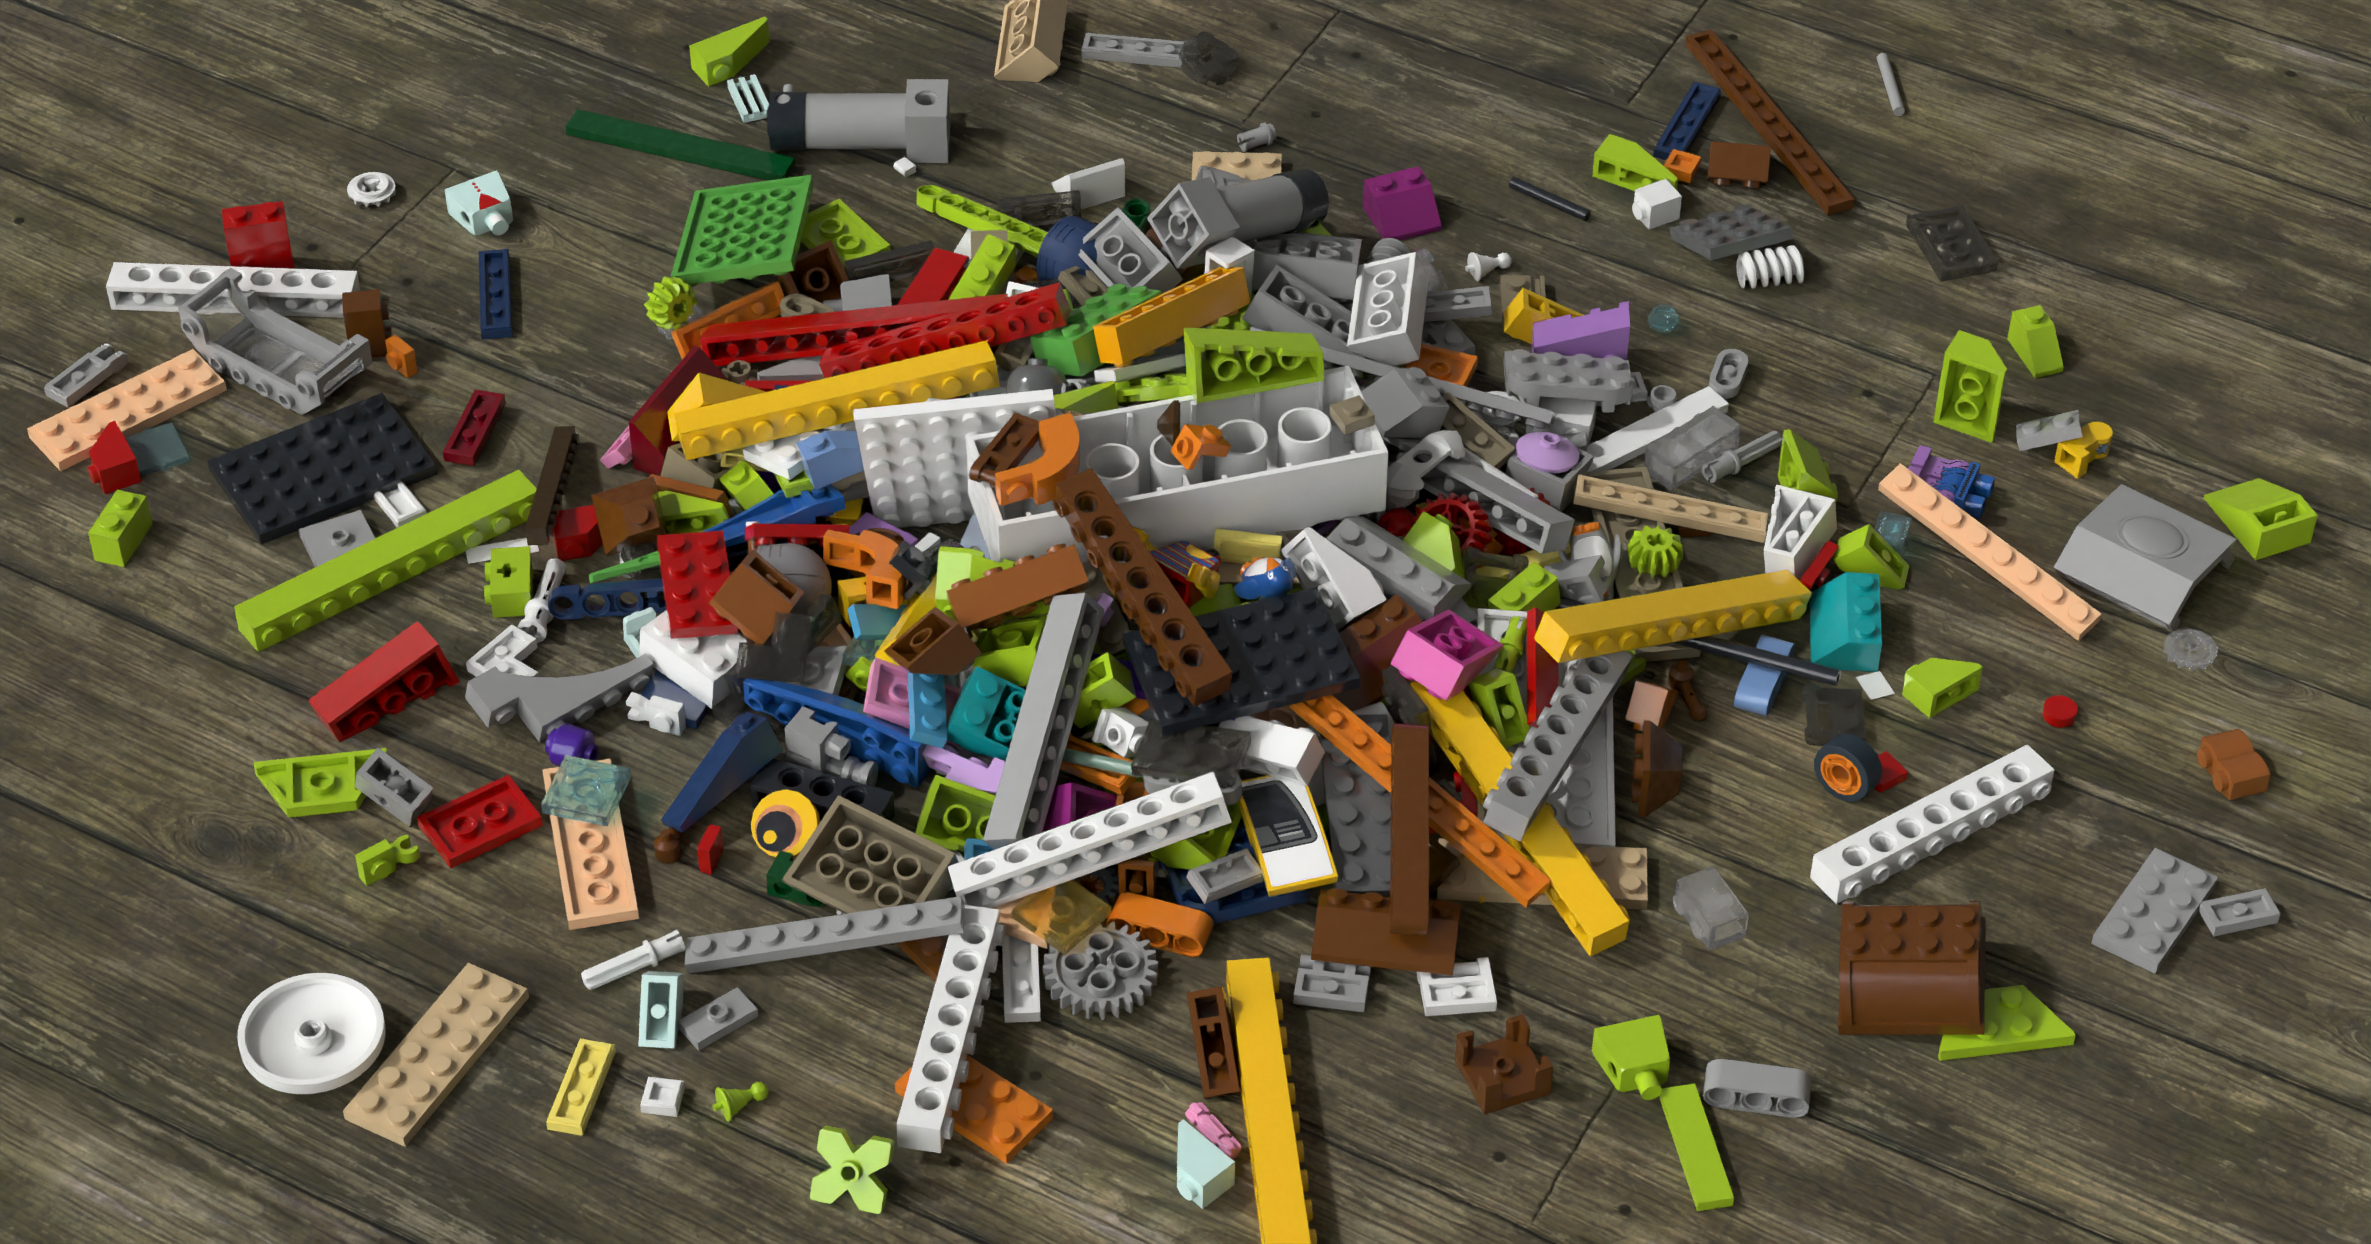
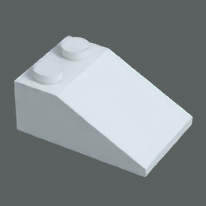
M1310 527L1302 530L1281 549L1284 557H1290L1295 564L1296 577L1303 589L1317 587L1338 632L1346 629L1387 600L1381 583L1373 577L1370 570Z

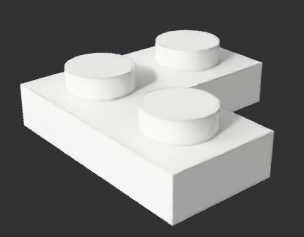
M510 625L466 662L467 671L477 677L496 666L501 672L539 677L536 670L521 662L538 648L537 640L516 626Z

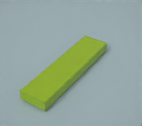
M1695 1083L1662 1088L1659 1099L1696 1210L1703 1211L1733 1206L1734 1196Z

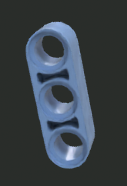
M1762 634L1756 648L1793 657L1795 644ZM1748 663L1735 695L1734 707L1767 717L1786 673Z

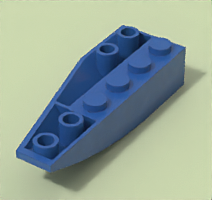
M748 677L743 682L744 702L752 709L763 711L775 717L784 725H788L803 706L815 712V721L825 725L828 722H837L838 734L851 739L849 755L858 757L864 763L867 761L877 762L878 769L892 775L901 783H908L918 788L932 770V768L928 767L922 755L927 744L911 741L910 729L863 712L864 705L820 690L784 682Z

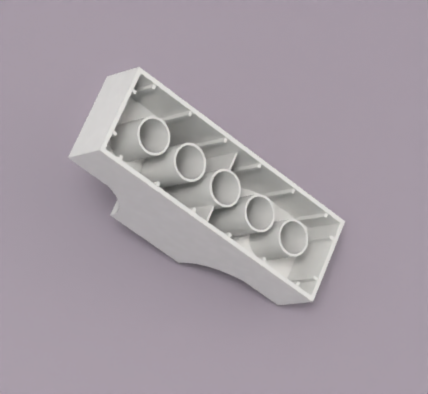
M1349 366L1324 370V381L1199 404L1196 403L1193 395L1073 417L1078 426L1080 436V468L1078 474L1092 468L1131 526L1147 533L1150 536L1148 541L1155 547H1165L1177 542L1188 541L1206 551L1211 548L1214 549L1216 528L1276 535V532L1300 530L1321 522L1331 520L1343 521L1346 517H1358L1362 514L1386 510L1388 450L1375 422L1373 426L1345 435L1329 415L1331 404L1358 395L1364 400ZM1174 400H1179L1180 432L1184 424L1200 426L1210 424L1222 431V436L1232 447L1226 457L1201 455L1195 468L1187 470L1171 453L1172 446L1157 429V420ZM999 431L966 437L968 495L991 560L1002 563L1003 559L1013 561V566H1016L1015 561L1029 555H1034L1035 558L1048 554L1047 550L1062 543H1065L1067 547L1075 544L1082 563L1089 560L1087 549L1082 542L1078 543L1074 539L1070 530V524L1065 517L1061 518L1057 514L1053 500L1037 506L1032 497L1001 506L996 498V489L990 487L988 482L982 481L978 483L970 480L969 471L972 464ZM1039 440L1017 467L1032 463L1044 454L1039 446ZM990 466L989 469L995 470L996 467Z

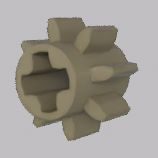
M733 361L727 368H722V373L730 382L745 385V380H758V369L751 370L750 363L746 361Z

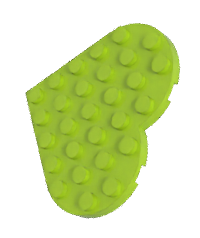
M1164 372L1157 373L1158 377L1154 378L1153 376H1142L1127 381L1114 382L1117 402H1126V400L1151 401L1172 399L1192 395L1187 385V376L1184 373Z

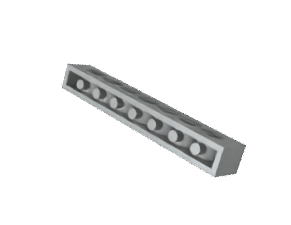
M1622 651L1578 659L1575 664L1578 667H1570L1562 684L1565 687L1558 686L1550 701L1552 707L1545 706L1537 721L1538 729L1532 726L1523 744L1526 746L1525 749L1518 747L1510 763L1512 769L1505 768L1497 782L1499 789L1495 790L1492 788L1483 804V807L1488 809L1483 821L1484 824L1521 842L1624 680L1633 655Z

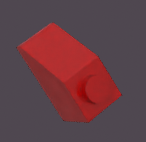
M116 421L109 422L89 451L92 465L87 466L93 484L99 483L104 494L142 482L134 453Z
M594 505L559 511V516H556V527H553V541L557 558L561 561L591 556L603 544Z

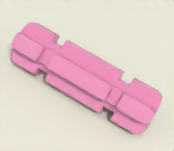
M1202 1102L1192 1103L1185 1112L1187 1119L1193 1125H1196L1197 1130L1216 1147L1218 1146L1232 1160L1235 1159L1242 1150L1241 1144L1233 1136L1231 1137L1230 1132L1213 1114L1210 1115V1111Z

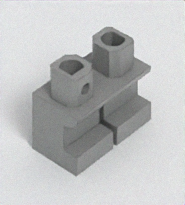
M803 706L785 727L786 761L841 777L846 761L844 758L851 748V739L838 734L837 722H828L825 725L815 721V712Z

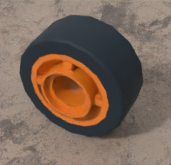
M1838 734L1818 750L1814 758V770L1819 782L1834 797L1846 802L1859 801L1879 784L1882 777V764L1878 754L1870 744L1852 734Z

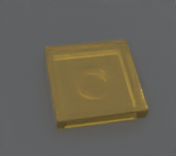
M1069 880L1028 895L1012 909L1011 918L1066 955L1111 915L1112 907L1074 880Z

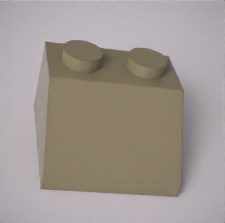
M681 443L668 447L661 472L662 477L724 491L728 499L731 498L719 480L720 477L732 469L720 467L721 453L686 461Z

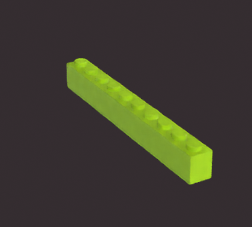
M520 470L512 472L234 606L238 629L257 652L275 645L470 548L476 547L527 522L537 488Z

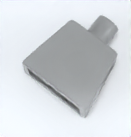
M889 274L843 282L840 285L841 299L823 301V304L831 307L835 312L892 306Z

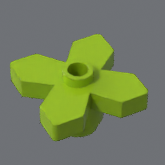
M824 1126L819 1131L817 1151L831 1167L812 1178L810 1199L831 1204L848 1189L859 1210L880 1214L885 1209L888 1189L874 1173L892 1162L894 1140L873 1135L863 1145H854L845 1129Z

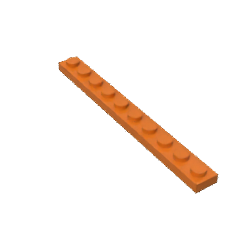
M1333 695L1287 705L1391 793L1390 743ZM1429 777V826L1527 908L1550 887L1551 879Z

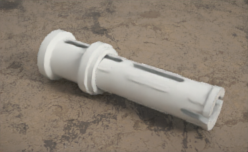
M556 558L547 561L534 599L526 604L524 610L525 618L518 625L519 629L536 638L537 643L546 638L547 623L554 617L548 609L550 594L556 587L560 586L562 577L567 569L566 564ZM532 625L535 626L533 633L530 632Z

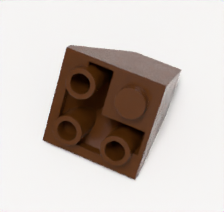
M1644 720L1642 734H1636L1635 754H1639L1640 757H1633L1632 778L1637 779L1638 782H1633L1632 803H1638V817L1648 816L1679 795L1682 776V746L1649 720Z

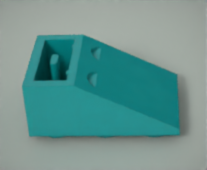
M977 666L966 679L947 722V740L971 752L1006 761L1026 690Z

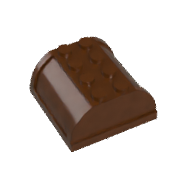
M1843 901L1839 957V1035H1984L1986 917H1982L1981 901H1969V904L1856 905L1855 901Z

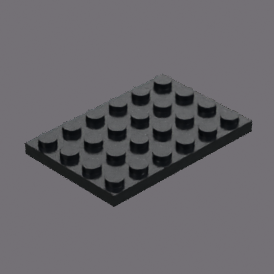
M383 393L207 460L210 472L260 544L375 499V492L388 493L398 489L397 484L400 482L410 486L437 475L436 464Z
M1317 587L1194 616L1232 671L1230 690L1196 707L1192 705L1188 697L1181 696L1176 687L1175 678L1170 671H1165L1161 667L1156 650L1152 645H1147L1144 642L1140 629L1122 634L1124 648L1162 736L1360 688V676ZM1175 637L1169 638L1171 640H1180ZM1193 663L1187 664V665L1193 666V667L1198 666V665L1193 664Z

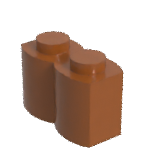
M2238 728L2202 737L2200 748L2197 750V760L2199 765L2203 769L2206 768L2207 772L2213 776V784L2217 791L2221 792L2228 800L2267 791L2271 775L2263 758L2254 751L2249 738L2241 729Z

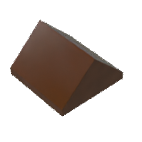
M831 240L798 254L794 271L778 275V282L785 297L790 294H802L822 304L825 300L841 299L840 285L843 282L850 281Z

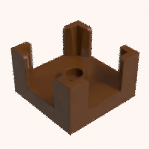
M1523 1014L1507 1019L1505 1038L1474 1047L1475 1033L1473 1030L1457 1034L1455 1063L1484 1115L1551 1094L1553 1065L1547 1055L1542 1056L1541 1065L1537 1061L1529 1047L1530 1025Z

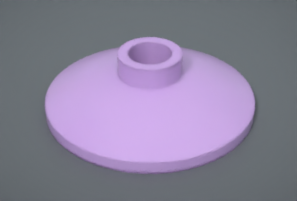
M1528 433L1522 436L1516 444L1518 458L1527 466L1538 471L1547 473L1566 472L1573 469L1579 461L1577 447L1570 440L1554 433Z

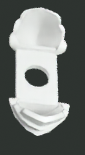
M1442 430L1429 434L1400 459L1392 463L1387 469L1386 499L1391 503L1399 505L1407 504L1408 499H1413L1416 496L1417 490H1421L1424 487L1421 477L1447 456L1455 459L1464 457L1465 448L1457 431ZM1422 453L1432 456L1431 460L1425 463L1416 462L1414 457Z

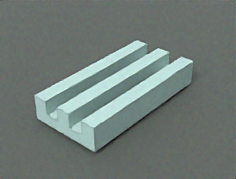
M755 74L750 75V80L748 81L744 77L738 78L739 83H734L733 79L727 80L728 90L743 123L767 118L769 103ZM750 88L753 89L754 94H755V96H756V98H757V100H758V102H759V105H760V107H761V109H762L763 112H760V110H759V108H758V106H757V104H756V102H755V100H754V97H753V95H752V93H751V91H750ZM738 91H743L753 114H748Z

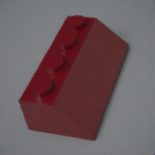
M693 346L628 422L634 469L650 475L661 476L668 447L680 443V441H672L667 411L698 373L729 381L700 347Z

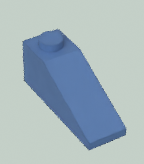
M824 431L796 443L805 472L815 490L864 470L856 431Z

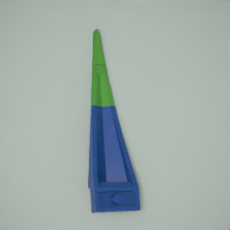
M832 484L817 490L814 488L812 492L804 490L801 491V495L786 498L783 490H780L749 509L703 532L723 531L727 548L748 542L745 541L746 522L759 521V524H815V517L817 516L830 517L836 511L846 509L844 496ZM658 551L589 574L590 583L660 565Z

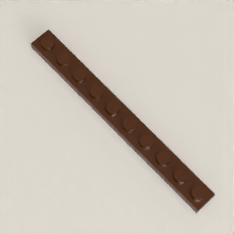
M1710 29L1686 36L1685 46L1765 142L1771 146V149L1828 216L1852 209L1854 207V197L1714 31Z

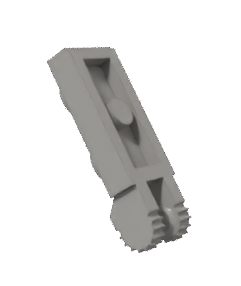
M104 343V345H101V347H98L93 352H88L47 383L44 387L47 397L69 408L113 373L118 374L128 364V354L122 351L116 353L113 346Z

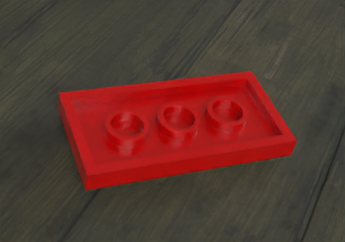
M723 531L657 535V548L670 638L738 634V628L728 619L721 617L715 608L709 604L730 576Z

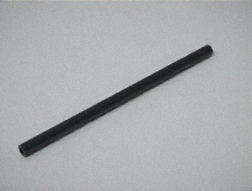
M1560 596L1561 604L1554 610L1588 603ZM1713 636L1671 642L1832 686L1838 685L1841 676V670Z

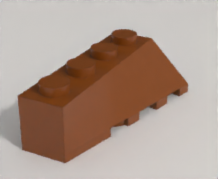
M1065 543L1058 544L1047 550L1048 554L1035 558L1034 555L1025 556L1015 561L1016 566L1005 570L1002 567H995L984 572L983 578L972 582L970 578H966L951 585L952 589L946 592L954 620L960 624L970 638H973L971 631L978 628L987 629V631L1000 627V623L1004 622L1006 616L1011 614L1012 617L1019 618L1026 616L1038 608L1037 603L1043 601L1045 606L1051 605L1053 596L1078 594L1089 589V581L1075 544L1068 547Z

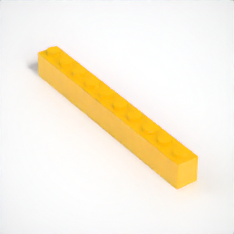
M986 340L683 411L674 415L679 440L687 461L854 421V409L926 402L928 398L945 400L1000 387L996 359Z
M1788 570L1545 611L1534 639L1558 663L1798 620L1805 613L1806 605L1812 592Z
M1412 682L1410 685L1409 704L1424 725H1428L1429 732L1483 806L1492 788L1495 790L1499 789L1497 782L1505 768L1512 769L1510 763L1514 754L1511 751L1507 752L1500 743V737L1496 729L1487 725L1482 717L1479 706L1476 702L1469 700L1464 689L1454 697L1445 700L1432 696L1427 691V687L1419 682ZM1548 802L1544 804L1521 842L1502 833L1515 850L1551 879L1550 887L1544 893L1590 957L1626 940L1630 923L1626 909L1622 905H1617L1614 901L1607 883L1596 876L1592 870L1589 858L1585 853H1580L1575 847L1569 830L1566 827L1560 826Z
M1269 957L1227 960L1226 985L1261 1243L1317 1244L1316 1230L1309 1229L1308 1222L1313 1221L1311 1199H1304L1303 1193L1308 1192L1307 1170H1300L1299 1163L1304 1162L1303 1141H1296L1295 1134L1300 1133L1298 1111L1292 1112L1291 1105L1296 1103L1294 1083H1287V1076H1291L1290 1054L1283 1055L1282 1049L1287 1048L1286 1027H1279V1021L1283 1020L1282 999H1275L1274 994L1279 993L1278 972H1271Z

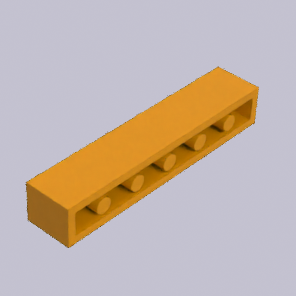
M1223 266L1218 267L1094 325L1093 330L1100 363H1111L1115 367L1129 366L1133 364V359L1137 357L1150 356L1155 353L1154 349L1175 344L1177 338L1184 337V327L1200 328L1217 324L1218 319L1221 317L1238 314L1240 308L1251 303L1244 267H1231L1229 269Z

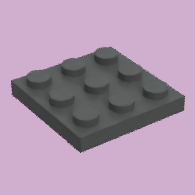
M1740 205L1735 207L1734 211L1727 213L1713 212L1708 214L1707 218L1701 220H1683L1680 222V225L1670 227L1672 240L1711 261L1793 239L1792 227L1780 222L1779 219H1774L1765 212L1753 208L1751 205Z

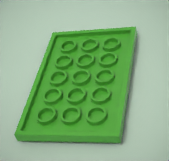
M812 175L696 190L671 278L679 277L686 281L688 285L694 287L700 283L714 282L719 284L730 279H754L760 275H784L794 271L814 188Z

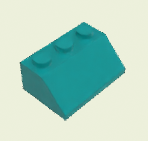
M1845 572L1813 591L1810 596L1811 663L1838 670L1877 672L1882 648L1879 574Z

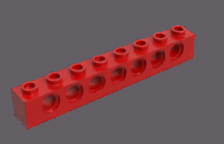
M1059 282L827 348L819 366L824 378H829L986 340L991 347L1066 326L1071 309L1062 285Z

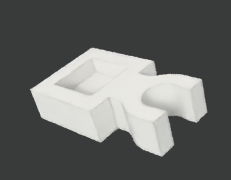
M631 692L626 700V705L632 707L628 713V719L649 721L650 728L681 736L686 728L683 703L654 695L648 700L634 692Z

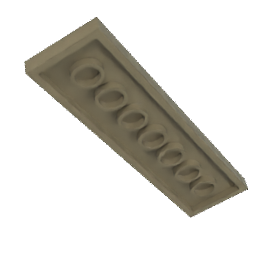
M1647 467L1592 471L1586 474L1588 477L1654 490ZM1591 508L1594 521L1599 522L1603 527L1612 549L1614 548L1615 535L1619 534L1621 539L1622 560L1613 585L1617 599L1683 588L1678 568L1676 572H1669L1666 578L1657 574L1652 579L1650 574L1639 575L1638 569L1631 568L1627 548L1634 531H1642L1645 525L1651 529L1659 525L1660 529L1665 530L1664 522ZM1674 643L1633 649L1635 659L1644 658L1646 662L1700 657L1701 650Z

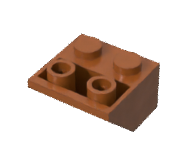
M752 549L724 582L709 604L715 608L721 617L728 619L739 628L746 638L754 641L761 647L792 610L804 591Z

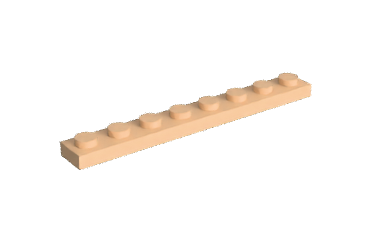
M1901 463L1879 483L1878 490L2076 640L2080 641L2101 620V613Z

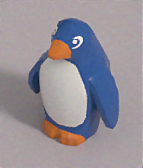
M1272 557L1253 558L1252 563L1245 562L1242 565L1240 575L1243 581L1235 586L1234 591L1238 597L1244 599L1264 600L1285 595L1293 589L1294 578L1297 575L1295 564L1290 557L1286 558L1285 561Z

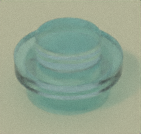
M1658 305L1648 315V325L1661 333L1673 331L1679 323L1676 310L1669 305Z

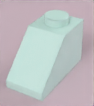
M648 971L642 974L638 1047L675 1048L679 1030L678 1021L681 1019L683 1009L684 973Z
M1183 1119L1178 1123L1177 1188L1185 1199L1192 1200L1204 1209L1235 1185V1161Z

